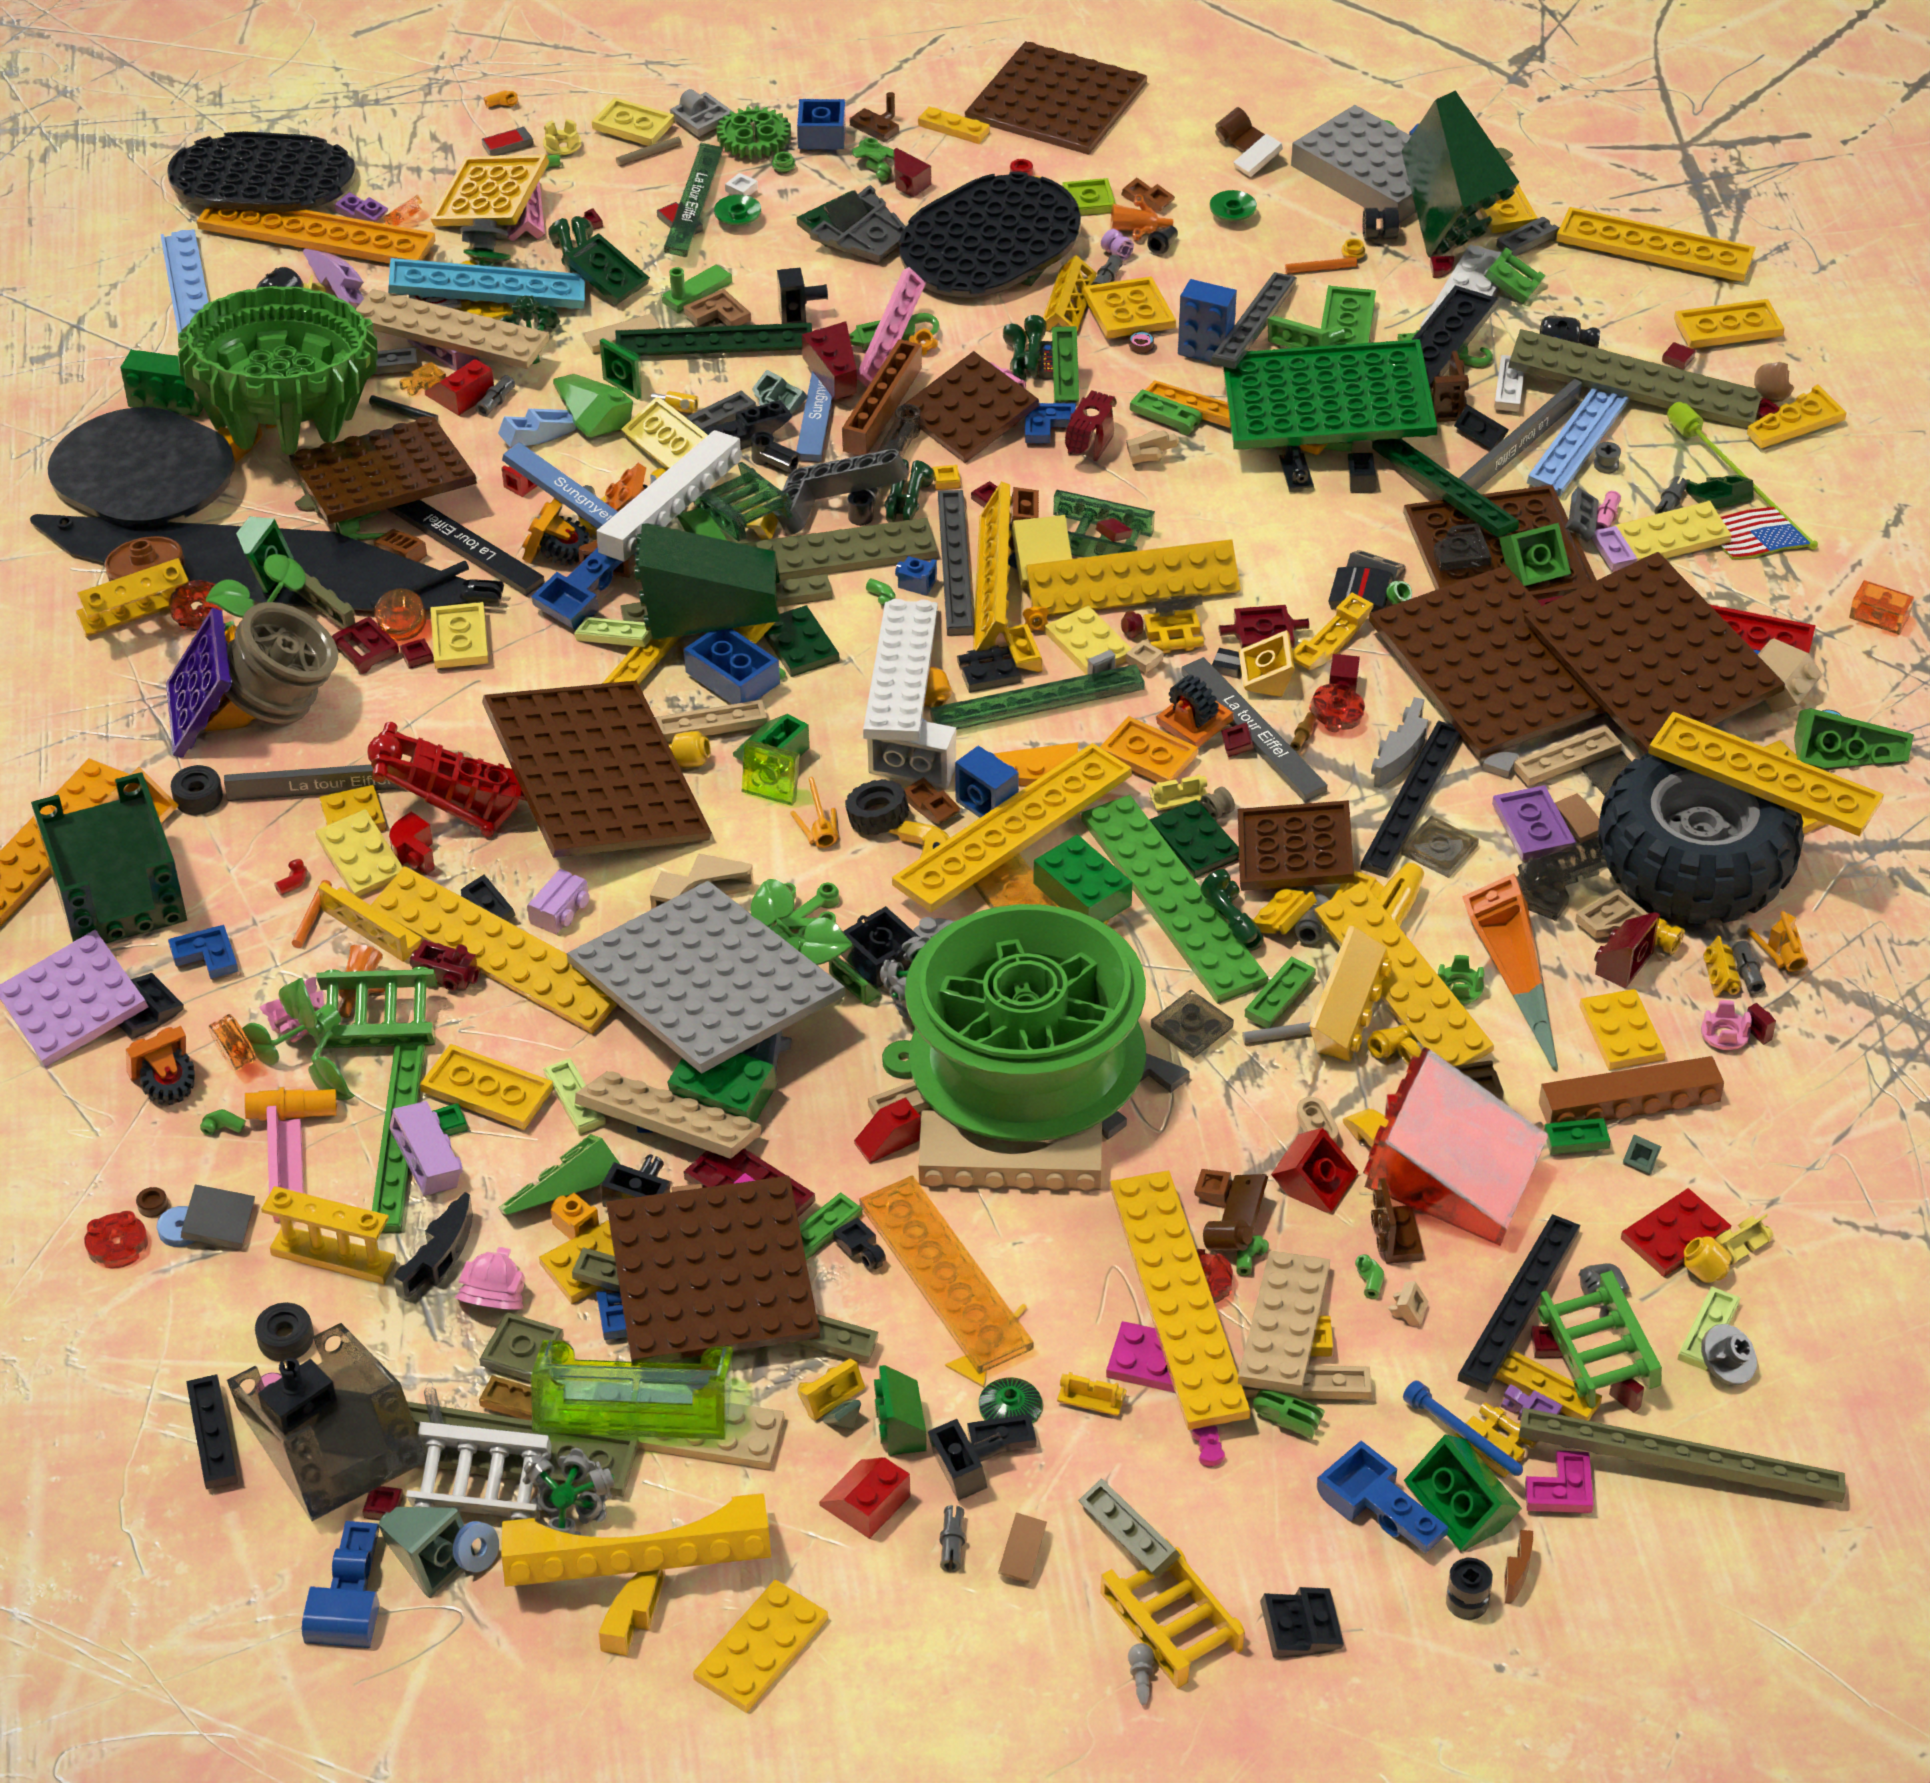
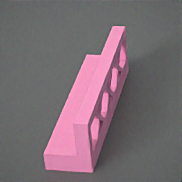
M540 180L516 225H507L508 238L513 242L525 231H528L538 240L545 234Z
M276 1106L267 1107L269 1194L274 1186L304 1193L300 1119L279 1121ZM273 1216L274 1222H280L279 1217Z

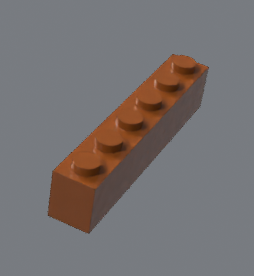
M898 339L842 427L843 452L858 456L870 452L922 369V344Z
M1713 1056L1542 1083L1538 1103L1547 1124L1604 1118V1121L1618 1118L1624 1119L1630 1116L1654 1114L1661 1111L1721 1102L1724 1080Z

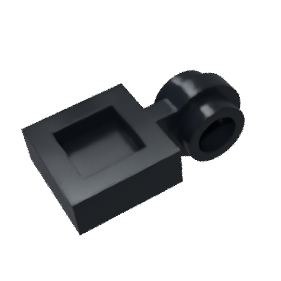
M858 1217L833 1231V1240L851 1257L862 1252L860 1258L867 1269H878L883 1265L886 1255L883 1249L876 1244V1234Z

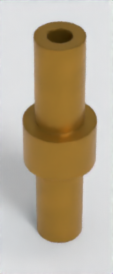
M1308 712L1303 722H1300L1294 731L1295 737L1290 746L1295 751L1300 750L1304 741H1307L1313 732V725L1317 719V715L1314 712Z

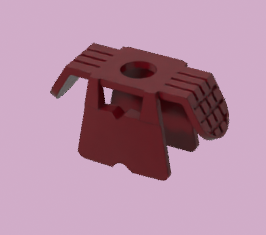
M1091 390L1086 398L1083 397L1080 400V404L1074 413L1071 414L1070 423L1067 426L1065 445L1068 449V454L1085 452L1090 445L1092 433L1096 428L1093 461H1098L1114 436L1112 407H1115L1117 404L1115 396H1108V394L1097 393V391ZM1087 409H1096L1099 413L1095 416H1087Z

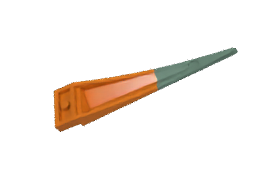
M1515 873L1462 897L1470 920L1505 980L1552 1068L1557 1071L1558 1064L1528 904L1523 895L1519 880Z

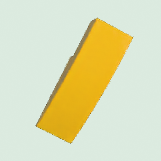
M665 1569L637 1572L623 1587L606 1613L598 1632L600 1650L602 1652L627 1656L635 1628L649 1630L666 1576Z

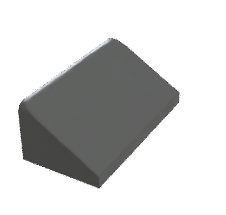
M1362 550L1350 553L1346 566L1370 567L1392 572V582L1398 581L1406 568L1404 564Z

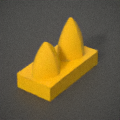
M850 1358L837 1367L828 1368L826 1374L814 1382L799 1383L797 1392L799 1398L804 1402L808 1416L816 1421L866 1387L858 1363Z

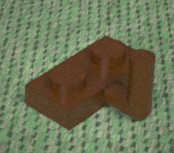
M886 93V112L882 115L863 108L849 118L850 126L884 143L899 133V124L891 121L895 116V93Z

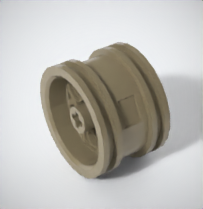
M275 602L256 604L245 612L235 631V639L228 643L227 658L230 659L229 676L232 678V684L227 693L224 692V694L235 706L257 719L278 724L294 723L308 713L311 705L316 700L318 687L322 686L329 679L332 671L335 669L338 662V649L335 641L327 629L316 619L295 607Z

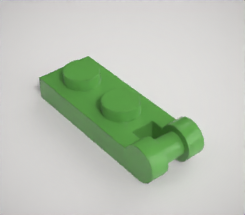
M1144 389L1130 402V411L1177 428L1183 435H1189L1194 430V426H1197L1203 419L1200 411Z

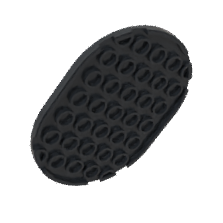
M251 131L223 133L224 137L212 139L211 136L196 140L193 146L187 149L185 147L181 148L171 158L167 169L171 188L179 196L190 202L213 208L268 212L299 211L331 202L343 195L352 186L356 176L354 159L348 155L347 150L338 144L331 145L327 143L326 139L309 135Z
M1009 172V175L995 176V173L985 175L927 204L908 220V225L902 231L899 241L901 262L904 269L910 267L926 283L924 287L933 292L964 298L996 294L1019 284L1053 265L1073 248L1081 230L1079 206L1066 188L1044 176L1038 178L1029 176L1026 172Z
M134 407L105 413L76 427L54 448L48 461L47 469L48 477L55 493L65 502L116 525L134 527L135 524H149V527L169 524L170 519L184 515V518H187L215 501L230 484V477L235 470V458L230 444L217 431L169 410L154 407Z

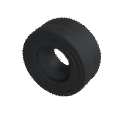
M193 765L183 768L171 780L170 787L173 800L179 805L177 808L183 813L191 815L204 814L215 809L222 801L223 790L220 777L214 769L208 766ZM196 788H204L200 791L190 792L191 790Z
M282 1302L271 1305L260 1313L255 1323L258 1347L271 1360L284 1362L286 1358L297 1359L304 1355L313 1343L314 1331L310 1315L298 1304ZM283 1327L293 1329L291 1334L287 1336L276 1335V1332Z

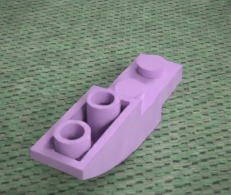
M305 248L303 253L308 260V264L315 272L318 281L324 286H331L339 299L357 308L364 300L359 290L364 282L354 268L338 256Z

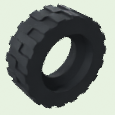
M881 779L863 783L861 786L854 788L848 794L847 800H845V807L851 827L855 828L857 832H862L866 835H878L879 833H887L892 829H896L905 822L909 815L905 790L901 784L895 783L893 780ZM876 804H888L887 806L878 810H866L867 808Z

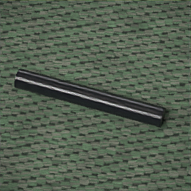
M371 395L369 399L370 405L415 419L424 416H434L437 422L439 416L375 395Z

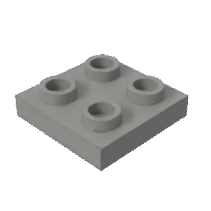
M688 89L681 95L680 104L670 109V114L674 115L675 121L699 137L716 129L719 126L718 121L723 120V116H730L729 112L732 110L707 92L699 94L693 89Z

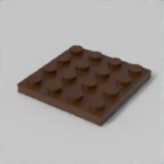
M972 351L904 403L899 409L901 415L966 463L1040 406V403L1036 396L978 353Z
M1349 800L1237 809L1241 891L1354 883Z

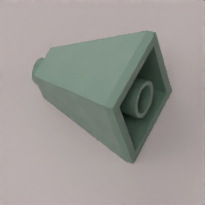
M396 1507L391 1512L384 1514L380 1519L378 1525L385 1542L427 1597L433 1596L461 1569L453 1556L455 1537L464 1526L459 1510L441 1507ZM471 1545V1553L472 1555H476Z

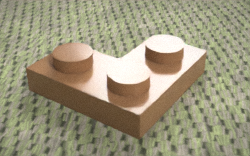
M725 289L683 306L684 315L697 326L717 317L727 326L742 325L751 321V312Z

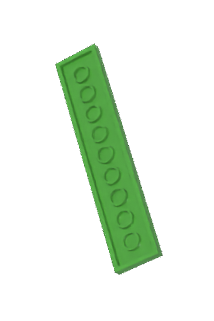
M1328 285L1321 329L1327 330L1340 325L1345 330V338L1330 345L1369 343L1376 290ZM1353 441L1349 443H1328L1324 449L1352 452Z
M1131 795L1081 812L1083 824L1115 867L1133 882L1132 890L1217 1004L1268 983L1267 974L1245 945L1235 939L1233 931L1228 928L1226 920L1217 908L1203 896L1200 890L1201 887Z

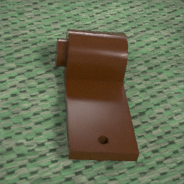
M1240 107L1234 108L1215 124L1216 136L1221 141L1228 142L1243 153L1265 135L1252 126L1249 116Z
M1266 1174L1234 1176L1222 1221H1208L1203 1229V1242L1207 1250L1210 1252L1244 1251L1248 1248L1252 1241L1253 1230L1269 1178Z

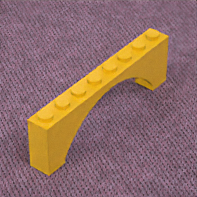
M764 1493L732 1496V1500L725 1506L695 1522L667 1531L630 1537L574 1535L535 1522V1518L502 1521L501 1557L505 1587L771 1558Z

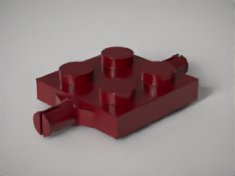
M1286 604L1234 608V624L1218 626L1219 636L1235 635L1239 640L1241 649L1286 630L1290 635L1291 648H1294V630L1309 629L1310 623L1309 618L1293 619L1288 613Z

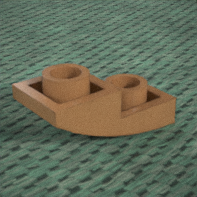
M1578 793L1555 802L1571 834L1578 841H1591L1598 836L1599 818Z
M1016 1512L998 1574L1030 1583L1047 1521Z

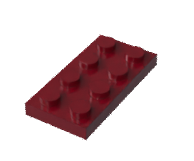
M745 1148L731 1159L706 1150L683 1171L686 1181L693 1185L702 1184V1188L733 1184L744 1173L754 1180L787 1176ZM790 1178L797 1217H799L816 1201L815 1193Z

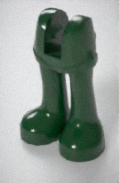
M575 216L572 218L571 229L578 247L591 238L593 226L584 217ZM561 218L549 227V238L554 244L561 245L563 254L561 260L568 273H576L564 261L565 255L574 248L568 220Z
M1029 315L1025 318V330L1014 323L1007 324L1003 328L1002 337L1005 343L1013 347L1014 351L1010 362V370H1012L1014 376L1024 381L1026 380V369L1032 377L1038 376L1040 372L1041 355L1039 351L1042 339L1046 333L1047 324L1044 318L1039 315ZM1029 342V349L1028 351H1026V347Z
M902 459L910 474L909 462L905 459ZM919 460L913 461L907 494L902 495V491L909 474L903 481L891 485L890 494L884 504L887 522H895L897 514H903V521L913 520L915 513L919 510L918 498L921 487H928L934 481V470L928 464Z
M1219 869L1209 874L1202 882L1201 893L1229 921L1228 928L1233 931L1235 939L1243 943L1250 951L1258 949L1264 941L1260 929L1248 914L1242 913L1232 902L1240 893L1239 886L1235 881L1231 880L1229 873L1225 869Z

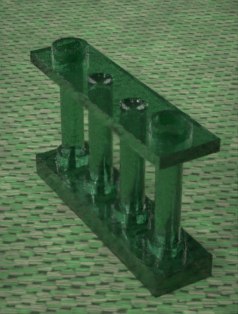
M743 462L738 463L741 476L712 489H707L693 502L696 509L701 507L721 529L738 542L747 538L745 528L752 521L774 511L780 512L788 519L793 517L790 509L792 507L790 496L758 474L754 468H750ZM743 485L745 486V487H743V488H741V489H739V490H736V491H734V492H732V493H730V494H728V495H725V496H723V497H721V498L719 497V496L724 495V494H726V493H728V492H730V491H732V490H735V489H737V488H739V487H741V486H743ZM756 494V495L753 496V497H750V498H748V499H746V500H744V501H742V502H739V503H737V504L731 506V504H733V503H735V502H737V501H739V500H742V499H744V498H746V497H748V496H750V495ZM764 502L767 503V504H764V505H762V506H760V507H758V508H756V509H754V510H751V511H749V512H747V513H745V514H743V515L741 514V513H743V512H745V511H747V510H749V509H751V508H753V507H756V506H758V505H760V504H762V503H764Z
M1058 489L1053 496V515H1065L1068 519L1080 521L1075 532L1068 531L1071 555L1084 558L1138 551V547L1135 544L1139 536L1151 537L1154 532L1155 511ZM1111 518L1117 519L1133 530L1131 538L1126 539L1125 543L1110 541V539L1102 534L1100 538L1085 535L1090 524L1097 525L1098 521Z

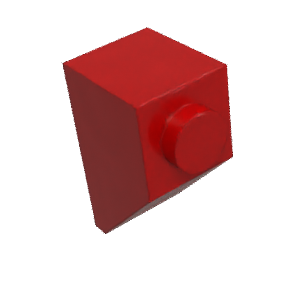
M906 1097L880 1108L856 1137L854 1144L870 1164L920 1141L921 1116Z

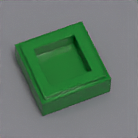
M458 1103L433 1110L438 1115L443 1134H447L449 1137L468 1131L467 1123Z

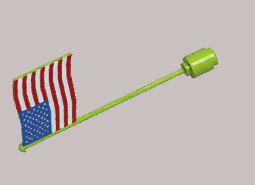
M1676 402L1668 409L1667 417L1669 422L1685 438L1698 435L1736 474L1748 478L1701 432L1704 421L1688 404ZM1754 483L1753 490L1770 507L1749 509L1721 516L1722 521L1731 533V542L1718 546L1732 560L1755 558L1787 549L1809 547V549L1814 550L1818 547V542L1808 537Z

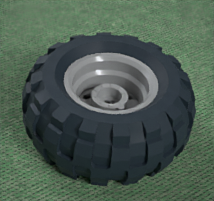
M1647 751L1646 755H1643L1640 759L1635 758L1626 766L1606 792L1598 825V842L1601 850H1603L1602 856L1613 879L1616 883L1622 884L1623 889L1626 890V895L1637 904L1647 902L1652 905L1654 912L1669 919L1674 914L1687 917L1688 923L1706 924V921L1710 918H1719L1723 923L1740 920V917L1745 915L1747 911L1755 914L1774 900L1779 894L1780 889H1784L1790 883L1797 870L1804 840L1802 830L1804 822L1801 813L1651 755Z

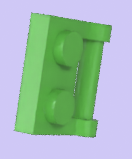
M1506 247L1488 269L1484 277L1524 304L1546 275L1541 271L1536 272L1512 255V251Z

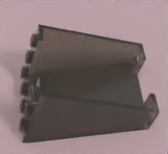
M342 1323L313 1336L322 1361L318 1366L333 1381L337 1401L286 1435L261 1410L258 1393L265 1386L256 1366L227 1379L237 1409L311 1521L424 1464L427 1458L401 1383ZM339 1336L341 1340L339 1347L333 1351H327L325 1349L326 1341L330 1337ZM247 1379H252L255 1382V1386L247 1394L240 1384Z

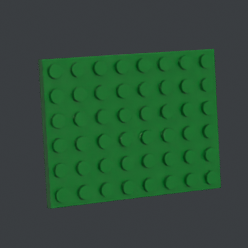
M1420 339L1248 351L1235 369L1223 367L1233 449L1247 450L1262 447L1274 448L1277 446H1300L1334 442L1349 443L1352 441H1375L1378 439H1401L1437 435V422Z

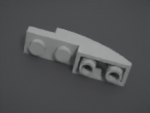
M1414 697L1411 706L1405 707L1402 718L1404 724L1398 725L1397 732L1390 730L1386 741L1381 740L1378 749V756L1380 757L1379 759L1374 758L1371 768V774L1375 775L1374 787H1381L1395 779L1411 765L1420 753L1427 738L1428 719L1423 718L1425 699Z

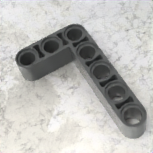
M896 449L798 468L789 474L775 506L774 514L785 533L792 535L801 531L806 525L815 500L896 484L903 481L908 476L909 471Z

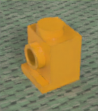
M575 1193L568 1197L564 1195L559 1196L552 1205V1224L570 1240L599 1225L597 1208L594 1205L592 1207L589 1206Z

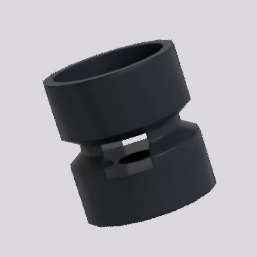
M1364 208L1362 217L1363 238L1377 239L1379 235H1382L1384 239H1397L1399 235L1398 208H1384L1382 211H1379L1378 208ZM1376 219H1381V228H1376Z
M1466 1557L1459 1559L1452 1565L1449 1572L1446 1605L1454 1616L1465 1620H1473L1481 1617L1487 1611L1493 1573L1484 1561Z

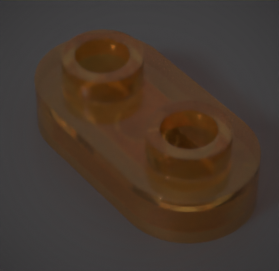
M417 194L381 219L385 224L397 226L405 221L403 216L407 213L411 217L422 209L420 204L423 201Z

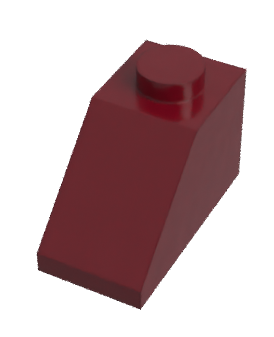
M898 148L893 150L896 189L911 197H915L932 185L931 165Z

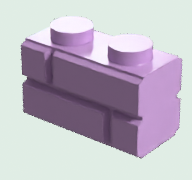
M559 869L527 905L529 922L541 929L543 927L546 931L555 935L563 926H569L579 908L583 909L588 904L590 895L586 880L577 875L572 876L570 872Z

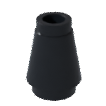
M1168 226L1152 232L1147 241L1150 251L1155 254L1165 253L1177 238V229L1174 226Z

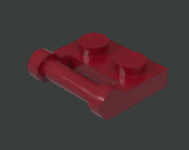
M370 616L332 635L337 649L341 650L354 663L355 669L361 674L367 673L372 665L399 652L398 643ZM353 639L367 654L361 656L348 641Z

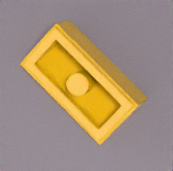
M1028 624L1006 628L1003 636L1016 667L1042 672V657Z

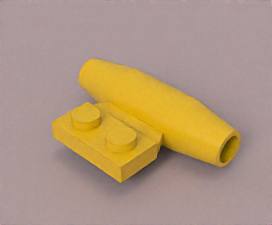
M1406 863L1385 886L1380 884L1375 877L1354 871V883L1341 884L1333 898L1363 882L1400 927L1416 901L1424 878V871L1415 863Z

